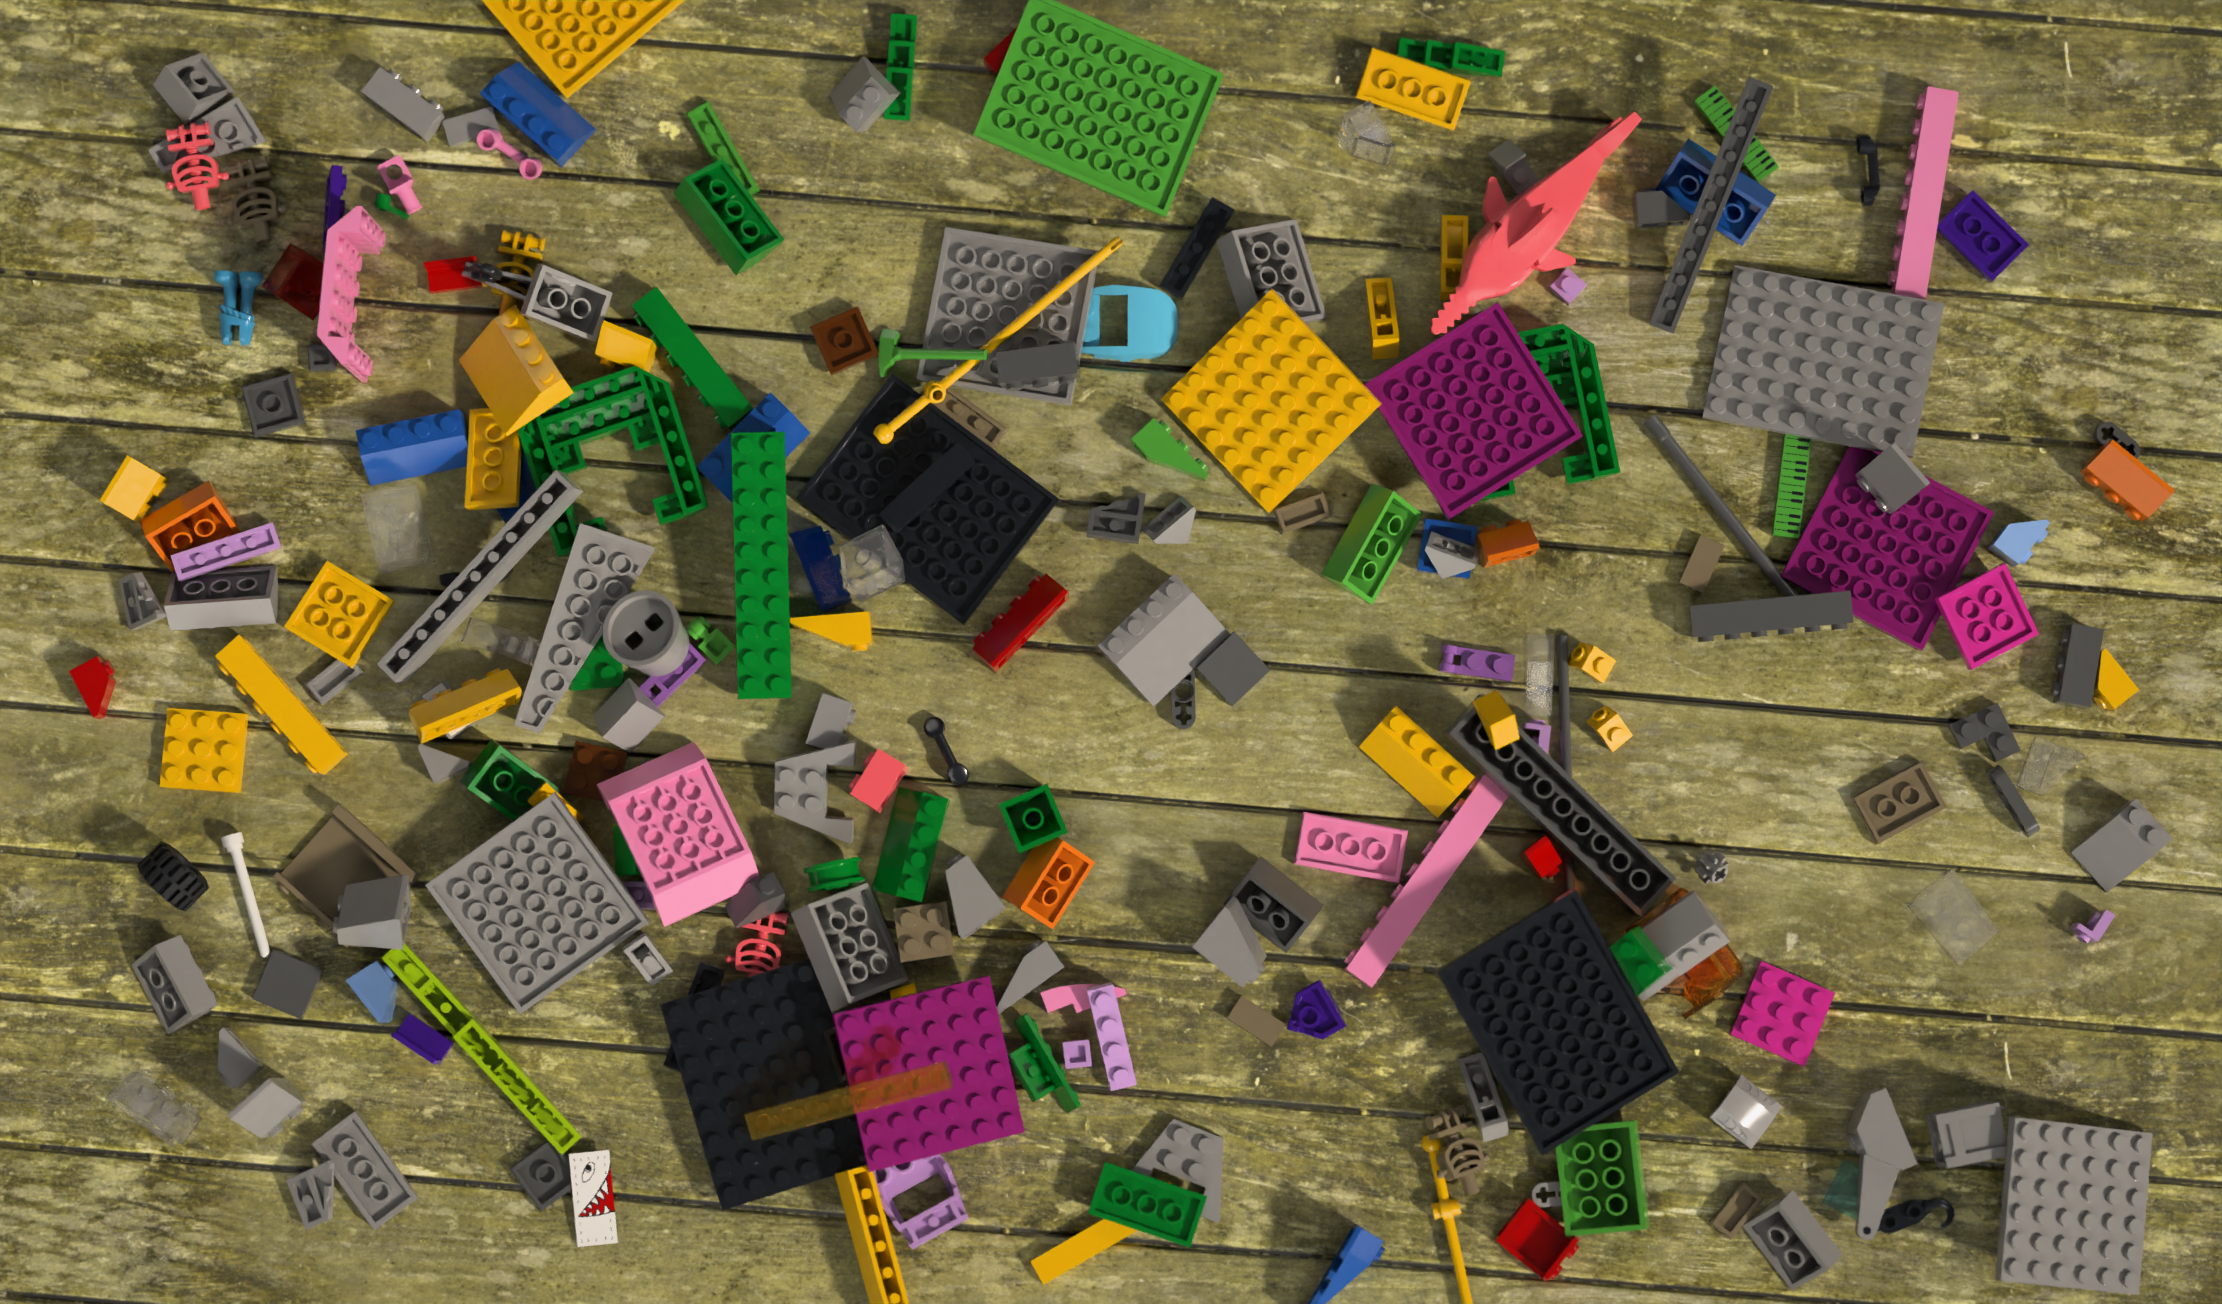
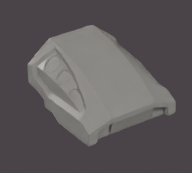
M1739 1074L1738 1080L1734 1082L1735 1084L1731 1087V1090H1728L1724 1100H1721V1104L1713 1111L1714 1113L1710 1114L1709 1118L1742 1144L1752 1149L1776 1117L1782 1105L1751 1083L1742 1074Z

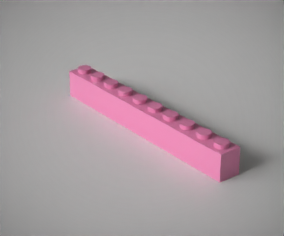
M1928 86L1917 97L1916 109H1919V117L1914 120L1912 127L1915 142L1910 145L1908 152L1911 167L1906 170L1904 185H1907L1906 195H1902L1900 210H1903L1902 220H1898L1896 235H1899L1898 245L1894 246L1892 252V260L1895 261L1894 271H1890L1888 277V286H1891V294L1926 300L1958 91Z
M1485 774L1481 778L1476 776L1467 788L1471 791L1465 800L1460 798L1453 807L1452 811L1455 812V815L1451 821L1444 820L1437 830L1440 836L1436 842L1429 841L1421 852L1425 856L1421 863L1418 865L1414 862L1406 873V876L1409 877L1404 886L1399 884L1390 896L1394 899L1388 908L1386 906L1381 908L1375 917L1378 920L1373 930L1369 927L1359 939L1363 942L1358 951L1352 949L1344 960L1348 964L1345 970L1368 987L1372 988L1507 799L1508 796Z

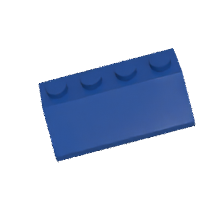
M520 62L499 72L480 92L483 99L561 168L596 131L595 127Z
M1688 138L1655 190L1663 191L1683 209L1694 214L1717 156ZM1739 171L1716 230L1743 246L1771 205L1776 194Z
M771 392L697 466L699 472L731 503V433L785 432V459L810 434L804 425Z
M460 409L356 430L360 456L371 486L467 467L468 429L465 414Z

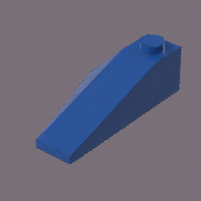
M1354 1223L1308 1304H1326L1364 1271L1373 1260L1377 1262L1384 1252L1385 1248L1381 1246L1384 1241Z

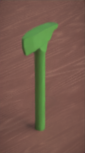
M883 329L880 336L878 359L882 379L887 377V371L890 367L894 366L895 361L903 359L987 360L988 358L986 349H902L897 347L900 333L891 329Z

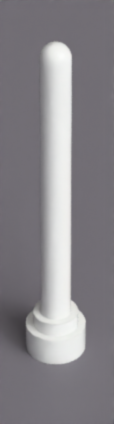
M242 832L230 834L221 838L223 848H227L228 853L231 852L260 955L266 958L270 955L271 951L241 851L244 838Z

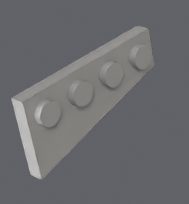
M238 96L195 121L196 125L205 124L208 121L211 129V135H199V140L211 138L214 141V145L197 148L198 155L216 158L267 142ZM192 134L187 135L188 142L193 141ZM165 139L148 149L162 173L172 171V166L176 161L188 156L186 150L176 152L168 150V145L181 143V139H175L172 142H168V139ZM189 163L183 165L182 168L189 166Z

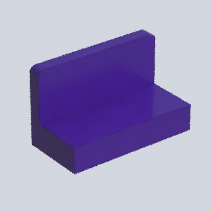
M409 1013L399 1029L391 1034L393 1038L434 1065L442 1063L455 1043L412 1013Z

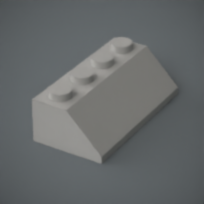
M277 566L214 570L183 581L178 580L176 573H171L164 602L170 630L212 629L216 627H239L243 625L276 623L279 610Z
M1694 890L1640 927L1673 969L1642 993L1639 998L1645 1001L1730 942L1724 924Z

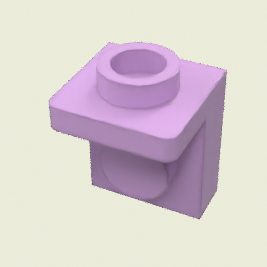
M1530 719L1529 723L1523 724L1522 730L1538 732L1537 736L1532 737V740L1548 754L1551 726L1545 725L1544 720Z
M2107 909L2101 910L2099 913L2094 912L2087 922V925L2090 926L2089 928L2077 922L2073 923L2070 929L2075 931L2074 936L2086 944L2089 941L2091 943L2098 942L2115 915Z

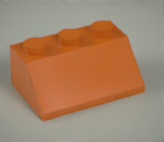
M2114 440L2101 446L2080 470L2085 475L2083 478L2088 484L2102 489L2105 492L2104 496L2114 504L2119 503L2126 509L2125 513L2136 521L2140 520L2142 522L2148 519L2175 491Z
M209 480L140 520L145 537L172 573L175 572V568L170 555L241 533L223 499Z
M1057 837L1032 848L1002 898L1053 930L1095 862Z

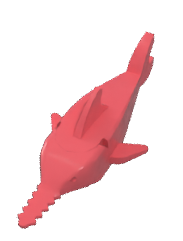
M1632 112L1624 118L1620 116L1610 122L1597 133L1584 150L1524 190L1508 204L1497 179L1490 177L1487 180L1482 206L1483 216L1487 224L1475 235L1464 252L1459 285L1454 288L1455 294L1449 295V302L1443 303L1444 310L1437 311V318L1431 319L1432 326L1430 331L1434 335L1439 333L1446 334L1447 327H1454V320H1461V313L1467 314L1469 312L1468 308L1475 307L1476 302L1508 294L1520 286L1534 270L1547 272L1575 264L1574 257L1558 251L1554 247L1572 223L1604 160L1628 137L1642 120L1636 112Z

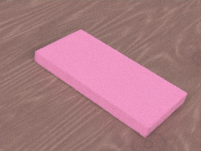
M1303 812L1294 865L1399 883L1408 831Z

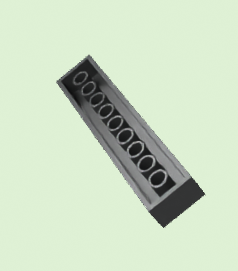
M1486 694L1478 695L1474 700H1476V699H1478V698H1480V697H1482V696H1484V695H1486ZM1471 702L1443 734L1632 916L1642 917L1674 882L1676 877L1518 725L1517 729L1520 739L1494 750L1474 704Z

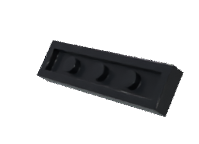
M1214 197L1211 198L1159 288L1183 300L1234 214L1235 209Z

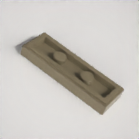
M951 387L946 389V395L942 402L932 403L992 449L996 448L1008 432L1006 427Z

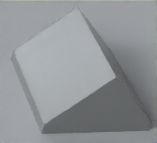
M628 678L593 716L602 738L631 753L666 715Z

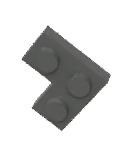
M1998 703L1948 725L1959 749L1984 739L1994 762L2021 751Z

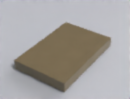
M1922 761L1907 767L1850 798L1875 845L1947 808Z

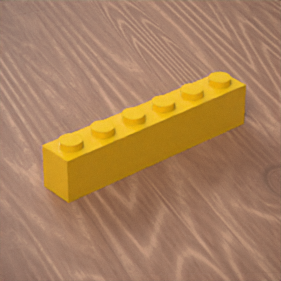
M238 635L215 655L220 661L217 664L218 667L227 676L232 674L237 680L235 686L245 696L249 693L255 700L252 703L255 709L262 715L266 713L272 719L269 723L278 734L284 733L289 738L288 746L296 754L301 752L307 760L304 763L314 774L318 771L320 774L326 775L349 754L245 637Z
M867 1165L836 1173L837 1185L869 1303L909 1304L873 1171L869 1172Z

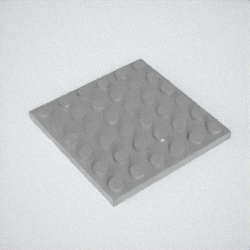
M945 227L922 349H979L1093 256L1097 250ZM1097 266L988 355L987 360H981L954 382L951 387L1072 406L1076 379L1070 384H1059L1058 381L1048 382V386L1034 388L1032 384L1024 385L1021 390L1007 391L1006 388H1002L998 379L996 352L1074 342L1077 346L1080 363ZM920 359L917 381L926 383L934 380L940 381L965 360Z
M556 792L425 885L519 1014L526 1011L650 922Z
M2009 1117L1995 1280L2139 1295L2153 1133Z

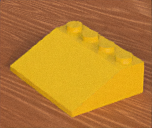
M516 305L494 318L459 359V362L506 436H509L574 393L525 317L520 314V310Z

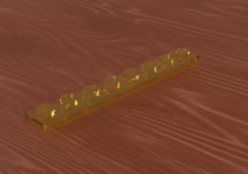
M945 1060L748 1112L745 1114V1119L751 1139L756 1140L951 1089L954 1086Z

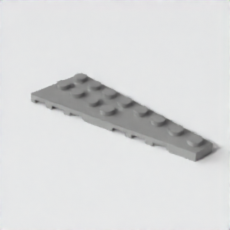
M582 523L579 524L514 722L515 726L540 733L589 653L601 637L608 612L618 600L628 594L637 577L654 553L655 547Z

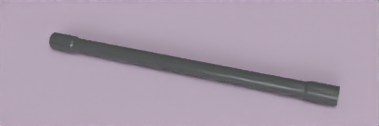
M1657 414L1644 423L1647 429L1663 445L1782 597L1799 596L1788 581L1781 577L1780 571L1672 437L1671 432Z

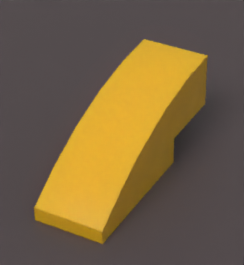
M1442 215L1439 300H1449V295L1455 294L1454 288L1459 285L1463 255L1468 247V216Z

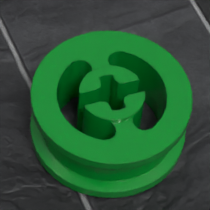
M861 857L834 860L804 868L803 871L808 874L811 887L807 888L808 893L833 890L864 882L865 877L860 876L858 863L861 862Z

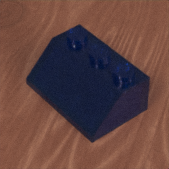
M820 525L790 533V537L822 612L825 613L853 601L850 594L855 593L849 578L843 579L840 571L845 569L839 554L834 556L830 547L835 544L830 531H824Z

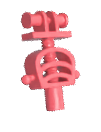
M208 121L205 124L196 125L195 122L190 123V129H185L184 125H179V128L166 129L168 142L181 139V143L168 145V150L170 152L186 150L188 155L174 163L172 175L175 181L167 182L166 188L171 190L177 186L178 191L181 193L192 192L195 210L211 208L207 189L219 187V179H229L227 172L219 173V165L216 160L206 155H198L197 148L214 145V141L211 138L199 140V135H211ZM192 134L193 141L188 142L187 135ZM199 161H209L212 168L201 166ZM189 163V168L180 172L182 166ZM201 172H209L212 174V177L202 176ZM191 175V178L183 181L185 177Z
M776 912L764 917L769 918L768 926H762L763 918L757 920L756 924L749 923L742 926L758 930V938L740 942L736 948V957L726 956V963L736 962V970L747 972L746 978L765 972L761 970L762 968L770 971L782 967L780 965L782 960L781 950L775 944L768 942L767 939L769 933L786 936L787 930L773 927L774 922L787 926L789 912ZM755 943L756 946H754V951L748 950L742 952L743 948L746 945ZM769 946L775 951L776 959L765 953V947ZM745 956H754L752 961H742V958ZM763 958L769 959L773 963V967L764 964Z

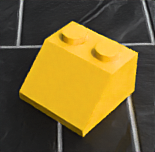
M604 320L595 355L600 359L599 363L611 369H614L615 366L622 369L637 366L649 372L659 349L653 340Z
M127 455L99 501L130 519L141 523L140 520L151 513L153 508L151 505L155 498L163 494L167 478Z

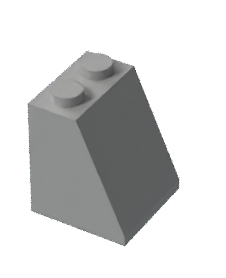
M959 854L947 863L949 868L945 873L958 934L965 940L1007 908L969 857L966 855L962 858Z
M400 875L346 885L344 896L340 895L338 899L340 915L334 918L333 933H337L338 944L403 950L412 906L409 876Z
M1233 896L1193 945V948L1243 988L1247 982L1253 984L1266 967L1263 961L1267 955L1238 899Z

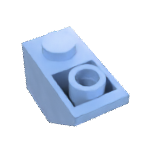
M2048 520L2008 524L2002 528L1988 546V549L2012 567L2019 563L2023 565L2033 554L2030 549L2035 542L2040 544L2049 533L2046 528L2050 522Z

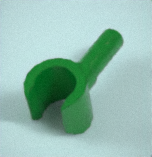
M381 193L377 194L375 204L378 210L389 211L408 220L410 215L390 205L392 197Z

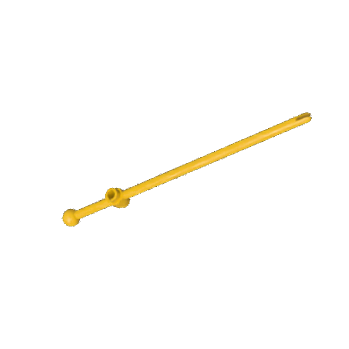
M1120 237L1113 238L979 349H986L989 355L1122 245L1123 240H1120ZM965 360L940 381L927 382L921 397L887 425H877L873 434L881 444L891 442L894 437L893 432L930 402H942L946 395V389L981 360Z
M1429 1135L1422 1137L1421 1146L1429 1153L1439 1202L1432 1203L1434 1218H1443L1461 1302L1462 1304H1473L1454 1221V1215L1461 1214L1458 1198L1450 1200L1445 1177H1437V1171L1440 1168L1437 1164L1436 1156L1442 1147V1139L1440 1137L1430 1140Z

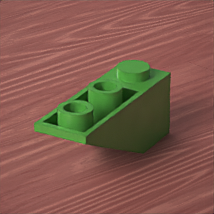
M1153 418L1131 439V444L1148 462L1204 481L1208 479V473L1206 472L1208 467L1198 457L1194 460L1188 454L1190 451L1189 447L1181 439L1176 441L1170 435L1172 430L1163 420L1158 422Z

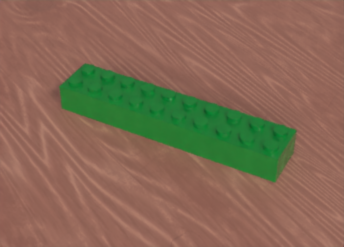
M785 432L731 433L737 699L792 698Z

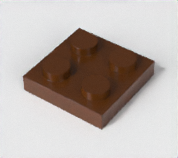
M858 306L810 326L831 376L879 356Z
M576 741L563 792L604 802L597 784L624 773L629 753Z

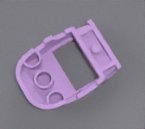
M940 1154L873 1171L883 1209L896 1229L908 1241L911 1249L917 1248L969 1219L952 1171ZM940 1173L952 1197L904 1222L892 1198Z

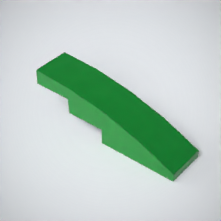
M891 13L886 79L900 94L884 111V119L910 121L918 21V15Z
M1402 37L1397 40L1396 55L1453 74L1502 77L1505 51L1459 42L1454 44L1433 40L1423 42Z

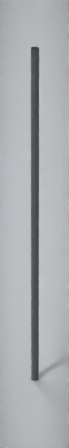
M1559 635L1557 636L1561 768L1572 777L1568 636ZM1563 849L1564 888L1566 893L1575 888L1574 859Z

